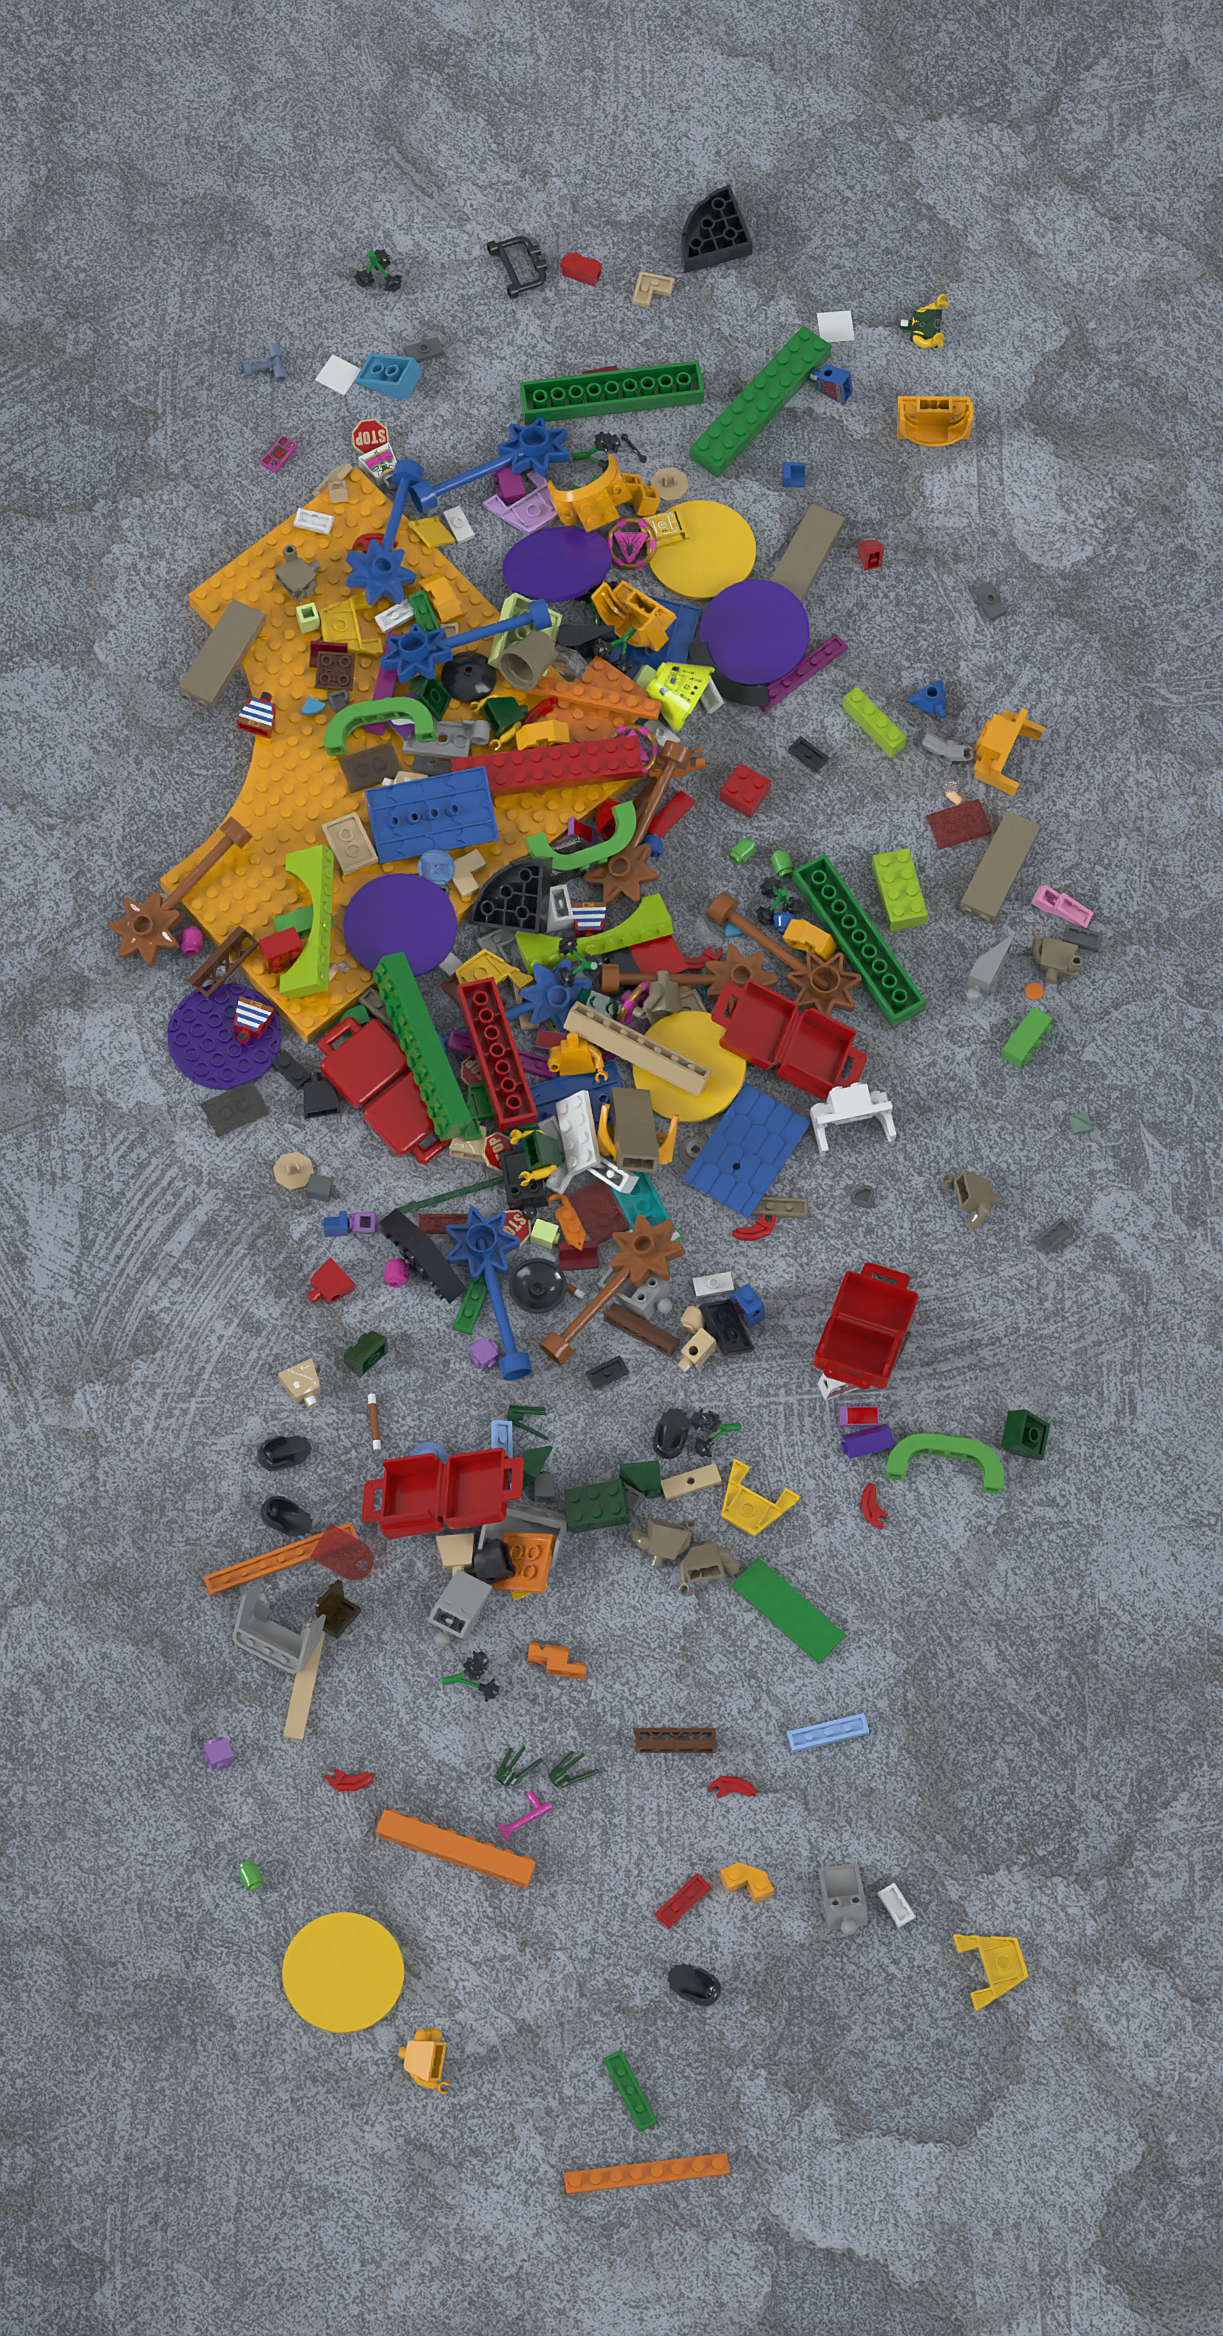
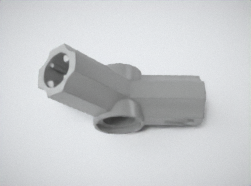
M931 732L927 733L921 744V747L937 755L938 759L947 765H951L953 761H971L973 758V748L970 745H958L952 740L945 741Z

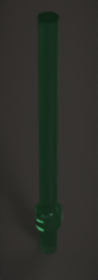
M499 1176L418 1202L414 1200L408 1202V1205L398 1207L397 1209L402 1214L408 1212L415 1213L424 1207L503 1184L504 1178Z

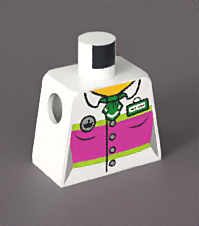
M389 443L358 457L360 469L376 486L385 483L389 489L395 487L391 478L397 461Z
M824 1373L818 1382V1387L825 1401L858 1389V1387L827 1378Z

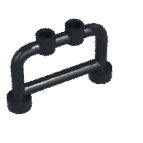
M523 236L498 243L494 240L486 243L490 256L499 253L512 281V284L506 286L510 299L518 298V293L544 284L547 277L545 270L548 267L545 259L540 260L538 257L541 255L538 245L533 246L532 242ZM519 243L526 246L528 256L532 259L535 271L539 274V279L522 285L504 249Z

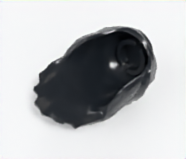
M668 1409L667 1412H663L655 1428V1433L652 1437L653 1450L663 1459L678 1457L685 1447L690 1426L689 1419L686 1417L687 1414L682 1409Z
M300 1435L292 1437L276 1436L272 1439H267L260 1445L257 1457L264 1469L279 1471L301 1464L311 1454L310 1450L312 1448L307 1439L300 1437Z
M272 1496L261 1506L260 1515L262 1521L270 1528L290 1537L305 1536L306 1533H310L313 1519L310 1518V1514L301 1509L294 1501L286 1499L284 1496Z
M682 1963L681 1965H675L668 1972L667 1982H669L670 1988L681 1998L691 2001L695 2005L711 2006L717 2002L721 1995L719 1980L702 1968Z

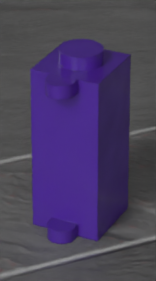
M887 1424L843 1435L842 1442L840 1443L842 1453L846 1454L849 1459L895 1447L891 1428Z

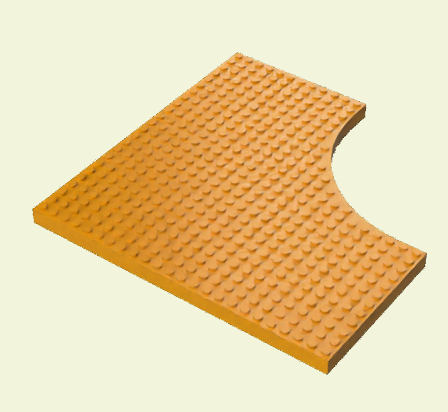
M357 466L343 478L348 489L349 500L347 502L331 503L329 489L327 488L302 507V509L334 516V522L329 535L294 527L296 512L188 594L189 605L213 630L232 599L265 614L266 624L240 664V668L247 681L251 697L260 699L262 692H268L273 696L271 703L276 705L272 737L269 739L255 734L252 761L245 783L224 821L207 841L160 878L161 889L169 896L223 839L225 834L219 828L230 816L253 836L242 849L234 843L177 904L217 948L238 926L245 928L259 942V939L276 933L273 928V919L277 916L289 914L299 907L305 908L313 903L310 892L302 879L295 878L285 872L286 854L322 844L331 849L321 829V825L356 812L375 851L364 791L382 787L385 777L395 780L399 771L428 775L411 770L416 754L402 753L404 738L388 721L384 736L365 733L366 724L355 728L347 740V754L329 756L324 748L326 728L331 719L337 714L332 711L327 694L339 690L315 689L317 668L309 667L310 640L324 641L320 626V629L302 633L297 619L296 607L314 602L318 613L319 610L337 602L341 603L348 600L349 597L358 596L365 591V589L351 588L345 585L348 576L354 572L345 559L349 551H354L352 546L361 535L370 533L385 534L393 503ZM402 514L395 538L398 546L396 548L393 547L392 551L403 549L405 553L401 566L417 574L412 585L402 587L405 595L403 601L409 595L421 591L418 581L438 572L442 576H446L450 588L462 603V607H460L462 614L445 622L437 619L439 627L440 624L458 623L459 634L499 622L501 613L436 547L429 548L412 528H409V519ZM287 545H293L297 549L298 558H302L307 564L315 559L321 566L315 572L317 575V587L313 596L303 599L302 602L296 603L275 579L274 570L285 565V558L282 552ZM357 547L356 552L362 553L363 547ZM382 596L372 608L355 609L361 639L380 638L383 652L388 633L384 634L376 623L375 616L397 605L385 596ZM415 617L390 632L403 635L408 633L412 625L417 623ZM495 635L452 648V654L454 656L461 652L470 651L480 653L489 659ZM348 651V653H355L353 691H348L350 700L345 707L372 700L381 665L380 658L382 656ZM446 662L435 665V675L441 684V672ZM551 665L549 666L546 677L566 681ZM495 668L497 682L490 695L512 696L516 699L519 706L527 705L529 712L543 699L548 698L515 691L514 686L503 677L498 668ZM417 673L404 684L400 683L397 677L393 698L407 695L412 679L420 674ZM308 697L326 704L325 709L320 713L305 716L301 715L300 712ZM453 698L442 721L463 723V720H487L482 711L478 716L472 715V711L477 708L471 710V703L459 702ZM490 728L488 744H470L468 757L495 754L494 749L499 745L495 744L490 747V742L494 739L499 740L500 737L496 738ZM516 735L506 744L503 743L501 745L502 749L498 753L518 751ZM445 736L438 737L439 742L447 740ZM425 756L452 763V760L449 758ZM648 772L643 774V778L648 775ZM643 778L491 797L499 840L445 852L449 853L455 861L476 849L479 851L486 862V867L471 875L481 889L483 884L504 866L519 860L532 858L525 845V838L544 832L547 842L553 850L556 848L554 842L568 833V819L574 817L586 824L596 816V810L608 798L616 800ZM334 856L331 913L334 917L335 927H332L330 931L329 966L334 963L338 967V972L328 982V990L295 999H289L280 993V975H284L292 966L284 968L280 973L268 974L260 956L259 946L237 968L248 982L271 1003L277 1013L307 1045L342 1018L347 1010L359 1004L358 998L367 989L372 987L376 990L378 988V985L373 980V973L364 969L353 958L344 938L343 921L350 900L362 886L380 876L394 873L420 876L417 867L421 856L383 864L376 862L346 875H343ZM449 880L444 885L450 889L449 899L456 913L457 925H459L470 916L472 906L480 890L462 898L452 880ZM248 937L242 942V949H248L253 944ZM309 937L301 939L303 949ZM232 952L229 955V961L235 963L238 960V952Z

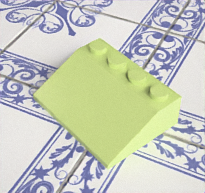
M517 593L512 594L504 601L499 621L530 612L528 603L532 602V600ZM547 608L553 627L540 631L549 635L555 642L562 615ZM534 623L495 635L487 664L499 669L497 662L499 654L507 647L518 643L531 631L535 630L536 632ZM548 669L542 674V676L546 677Z

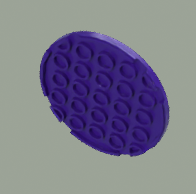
M571 526L553 527L535 532L517 542L505 556L502 572L504 581L512 592L532 601L544 598L545 603L563 602L585 595L589 589L600 585L606 578L607 572L611 569L612 554L606 540L593 531L586 532L584 528Z
M754 579L735 583L722 590L713 598L701 619L699 638L700 643L708 642L715 665L729 679L743 686H757L776 682L797 667L803 659L809 644L810 627L805 608L794 593L778 583Z
M388 874L366 883L352 897L344 915V938L353 958L367 971L373 973L383 956L404 952L413 976L417 977L433 971L448 957L455 943L457 918L450 899L433 882L413 874Z
M212 984L204 986L203 988L206 991H208L212 987ZM222 984L209 998H206L197 989L178 1004L168 1026V1047L175 1065L188 1079L210 1089L231 1090L255 1082L272 1067L271 1062L278 1057L282 1041L281 1024L275 1009V1016L260 1039L250 1037L246 1045L236 1040L239 1033L234 1031L233 1026L240 996L273 1007L259 992H255L241 984Z

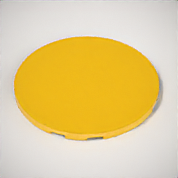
M707 500L687 501L665 511L680 509L690 537L685 539L684 534H680L682 541L658 546L654 557L649 562L652 574L667 590L691 600H710L725 588L747 580L755 563L756 542L750 526L740 514L728 506Z
M702 1011L674 1013L659 1020L644 1035L712 1070L705 1088L697 1097L633 1064V1077L636 1088L650 1090L652 1110L666 1119L672 1120V1114L679 1115L678 1122L693 1123L707 1120L709 1117L725 1110L743 1086L747 1062L720 1047L719 1039L724 1027L714 1023L711 1020L710 1013Z
M331 1913L311 1921L292 1939L283 1961V1986L290 2004L307 2023L331 2033H354L372 2027L395 2006L404 1982L403 1957L394 1937L377 1921L357 1913Z

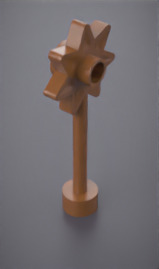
M666 740L660 752L659 758L666 763L628 845L620 852L607 857V862L599 864L584 877L589 885L603 886V901L606 902L607 906L611 905L622 894L635 904H639L641 902L640 884L654 882L659 879L658 873L645 865L652 852L650 844H640L676 768L686 769L693 755L690 749L677 742Z
M232 816L219 828L225 834L223 839L164 902L163 897L158 892H154L143 906L129 897L124 899L126 917L109 924V929L113 933L124 937L118 950V954L123 959H127L140 952L145 962L149 966H154L160 948H179L180 944L170 931L182 920L183 916L179 911L173 909L234 843L242 849L253 837Z
M722 892L713 901L707 911L709 918L720 926L729 920L796 971L788 974L787 982L800 991L794 1001L798 1006V1010L814 1007L828 1016L831 1015L833 1008L848 1012L854 1011L855 1002L849 992L861 984L862 976L843 971L844 955L839 952L827 962H823L813 952H808L805 964L737 913L736 909L739 902L728 893Z
M731 944L728 946L725 962H706L705 971L707 974H669V981L676 982L679 986H710L707 990L706 998L712 1000L718 999L726 982H731L741 987L747 980H754L770 989L777 985L778 976L761 970L764 959L763 951H758L744 958L739 950ZM602 964L600 966V994H618L619 985H640L647 980L652 982L658 981L657 974L619 973L618 964ZM732 995L728 1003L729 1013L736 999Z
M640 1214L636 1218L633 1232L613 1233L612 1237L621 1248V1251L610 1261V1265L614 1271L619 1272L560 1336L550 1331L539 1343L540 1348L553 1361L562 1365L573 1354L574 1351L568 1344L630 1277L636 1288H639L650 1274L665 1281L670 1280L668 1261L681 1257L686 1253L682 1244L671 1240L675 1230L673 1222L666 1220L651 1227L646 1218Z

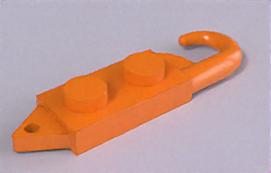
M558 1193L550 1195L548 1197L549 1206L551 1205L550 1202L554 1199L561 1200L563 1206L555 1211V1214L568 1245H573L582 1250L584 1241L587 1238L575 1209L566 1195Z

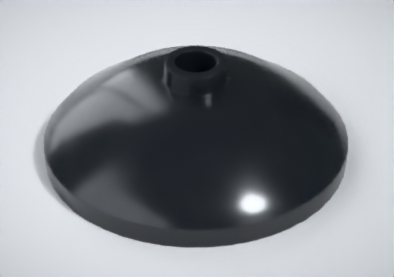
M461 652L454 655L452 660L444 664L441 672V682L453 699L463 703L479 702L488 697L494 690L497 682L496 669L487 664L488 658L480 653Z
M532 1258L523 1261L513 1270L509 1279V1293L513 1302L522 1310L534 1314H542L555 1309L563 1301L567 1290L566 1277L561 1268L554 1262L543 1258ZM539 1288L541 1292L536 1293L534 1290Z

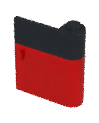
M672 934L601 954L604 964L619 965V973L657 974L658 971H669V974H680L689 969ZM622 985L625 992L627 990L633 992L638 986Z

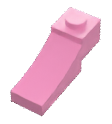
M1046 884L1037 889L1031 902L1045 913L1049 912L1084 929L1087 928L1093 915L1092 911L1067 894H1059Z

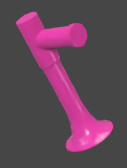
M533 1790L526 1793V1797L529 1798L535 1807L534 1810L508 1825L497 1824L501 1835L507 1842H509V1836L513 1831L552 1810L549 1802L543 1805L540 1803Z

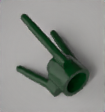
M509 1406L507 1420H511L512 1425L518 1426L545 1440L549 1439L542 1433L519 1422L524 1420L525 1414L546 1415V1412H543L546 1411L545 1407Z
M522 1746L509 1766H506L513 1751V1748H509L500 1768L496 1772L495 1779L505 1787H508L510 1784L514 1786L520 1778L536 1767L543 1759L539 1758L514 1777L516 1773L512 1768L524 1752L525 1746Z
M571 1751L551 1770L548 1776L557 1788L559 1786L565 1788L569 1784L599 1773V1769L567 1780L569 1775L566 1771L585 1755L581 1753L565 1767H562L574 1754Z

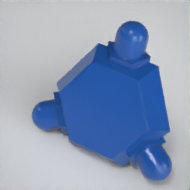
M937 680L936 683L928 684L914 694L915 696L908 698V703L915 704L918 708L931 714L935 713L940 718H945L946 712L944 709L947 705L943 681Z

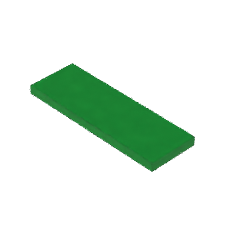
M759 1557L731 1585L734 1590L818 1664L846 1637L842 1630Z

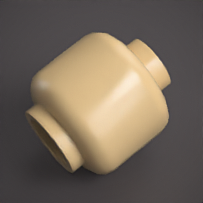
M698 1304L696 1306H688L680 1320L682 1328L690 1334H696L701 1327L704 1329L707 1324Z

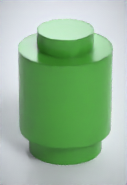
M742 838L731 849L730 859L737 865L744 864L756 852V844L750 838Z
M782 849L775 851L771 861L776 874L779 875L780 879L792 876L794 866L788 851Z
M252 1860L241 1863L238 1866V1874L245 1889L251 1890V1892L259 1890L264 1879L257 1864L253 1863Z

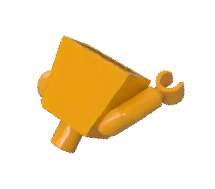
M575 1032L569 1033L567 1040H562L560 1046L552 1047L549 1050L550 1057L547 1065L551 1072H558L560 1070V1076L593 1073L597 1069L598 1073L595 1078L598 1083L600 1082L599 1074L604 1075L605 1081L608 1078L607 1072L603 1071L604 1063L601 1051L586 1039L578 1038V1034Z
M429 2027L425 2030L419 2029L415 2034L414 2041H409L407 2047H401L398 2055L400 2058L405 2059L404 2069L410 2072V2076L417 2085L433 2090L437 2088L441 2094H446L449 2091L443 2090L441 2085L450 2086L451 2083L447 2080H443L440 2083L437 2081L441 2079L447 2042H437L442 2038V2032L436 2027Z

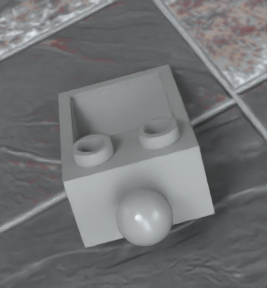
M1009 936L976 960L969 974L966 988V996L970 1002H978L981 997L987 999L989 994L993 995L997 987L996 983L999 974L1010 954L1013 937Z
M610 1267L597 1285L603 1289L619 1271H614ZM650 1274L639 1288L633 1285L630 1277L612 1296L630 1312L646 1321L651 1318L657 1309L661 1313H668L672 1309V1302L666 1298L670 1293L667 1282L653 1274Z
M459 1569L456 1571L427 1620L443 1629L442 1632L437 1633L435 1636L437 1646L442 1648L448 1646L450 1643V1633L467 1640L493 1589L491 1585ZM443 1615L448 1616V1618L445 1619L446 1622L442 1621ZM464 1623L465 1625L461 1631L459 1629L460 1624Z
M858 1863L818 1868L827 1929L841 1928L844 1934L852 1935L856 1932L857 1926L868 1925L867 1905Z

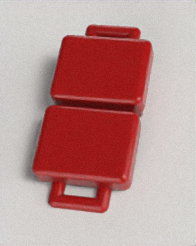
M747 980L741 987L731 982L724 983L711 1014V1020L724 1027L719 1039L720 1047L763 1070L771 1069L778 1062L776 1075L780 1079L820 1100L827 1099L829 1092L835 1087L842 1086L847 1088L851 1084L858 1083L867 1061V1056L865 1053L852 1047L854 1036L857 1033L856 1030L814 1008L798 1013V1006L794 1001L754 980ZM732 995L736 999L729 1017H726L724 1012ZM848 1056L855 1061L847 1080L840 1077V1074Z
M349 1016L317 1042L318 1048L326 1056L320 1064L321 1072L355 1110L364 1107V1121L396 1157L402 1158L411 1152L420 1163L427 1164L451 1144L453 1139L441 1141L439 1138L425 1151L419 1145L435 1131V1125L428 1116V1108L421 1098L419 1086L414 1081L413 1071L410 1072L408 1070L410 1067L407 1064L405 1051L401 1049L400 1043L378 1019H372L362 1027L354 1017ZM350 1030L353 1035L334 1049L332 1044Z
M871 1262L864 1264L861 1274L852 1271L846 1272L833 1304L830 1317L827 1320L815 1351L813 1365L818 1369L824 1370V1375L827 1378L866 1390L870 1386L880 1389L886 1388L919 1298L915 1291L907 1289L910 1276ZM873 1274H876L879 1276L895 1280L897 1282L896 1285H893L871 1277Z
M503 1448L451 1455L447 1459V1464H444L434 1453L384 1460V1478L369 1480L364 1485L362 1521L365 1523L378 1521L380 1530L388 1539L439 1532L443 1527V1519L450 1529L503 1522L507 1516V1501L517 1500L522 1496L524 1460L522 1457L509 1458ZM512 1469L511 1490H508L509 1470ZM383 1489L381 1510L373 1511L375 1490Z

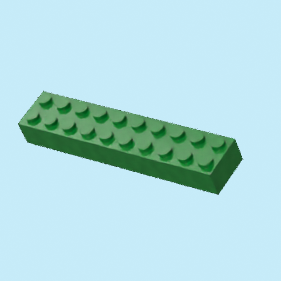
M803 325L690 447L689 458L716 478H719L810 379L813 369H819L831 355L832 345Z
M699 361L519 382L524 425L532 424L538 417H542L544 422L704 403V387Z
M826 854L794 870L792 876L793 883L827 933L832 935L837 948L844 955L854 973L862 976L861 983L890 1026L894 1028L923 1012L926 1005L925 999Z
M404 952L383 956L373 971V980L378 985L381 999L385 1002L386 1012L391 1017L394 1032L398 1034L400 1047L405 1051L407 1064L414 1074V1081L420 1088L421 1098L428 1108V1116L433 1120L435 1133L440 1137L441 1141L460 1137L473 1120Z

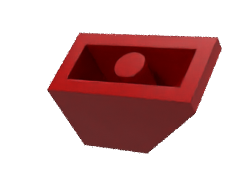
M877 539L864 540L859 543L858 554L864 571L882 567L884 548Z
M608 798L596 810L597 831L604 842L613 836L616 829V821L611 808L622 804L611 798Z

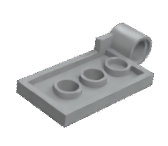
M434 720L437 726L438 737L445 736L447 740L445 742L437 740L420 743L414 730L404 738L402 753L449 759L468 757L470 744H488L491 724L483 720H463V723L438 722Z

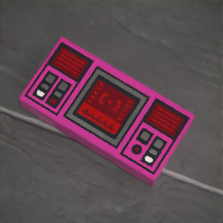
M282 435L261 460V464L276 474L297 449V444Z

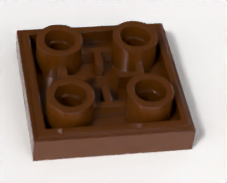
M318 651L315 689L353 691L355 653Z

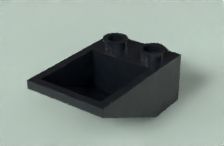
M571 624L559 626V641H555L556 645L554 646L555 649L559 648V663H577L592 656L594 651L592 647L595 645V640L601 638L606 643L614 641L615 626H573Z
M524 1148L500 1153L508 1206L510 1210L522 1211V1216L525 1219L532 1220L537 1215L536 1208L549 1206L545 1179H531L528 1185L521 1186L520 1184L526 1179L524 1177L518 1179L520 1174L524 1171L532 1173L528 1168Z

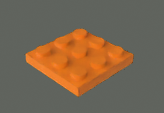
M504 1531L502 1541L508 1544L515 1577L493 1583L491 1585L493 1589L544 1594L557 1537L551 1534Z

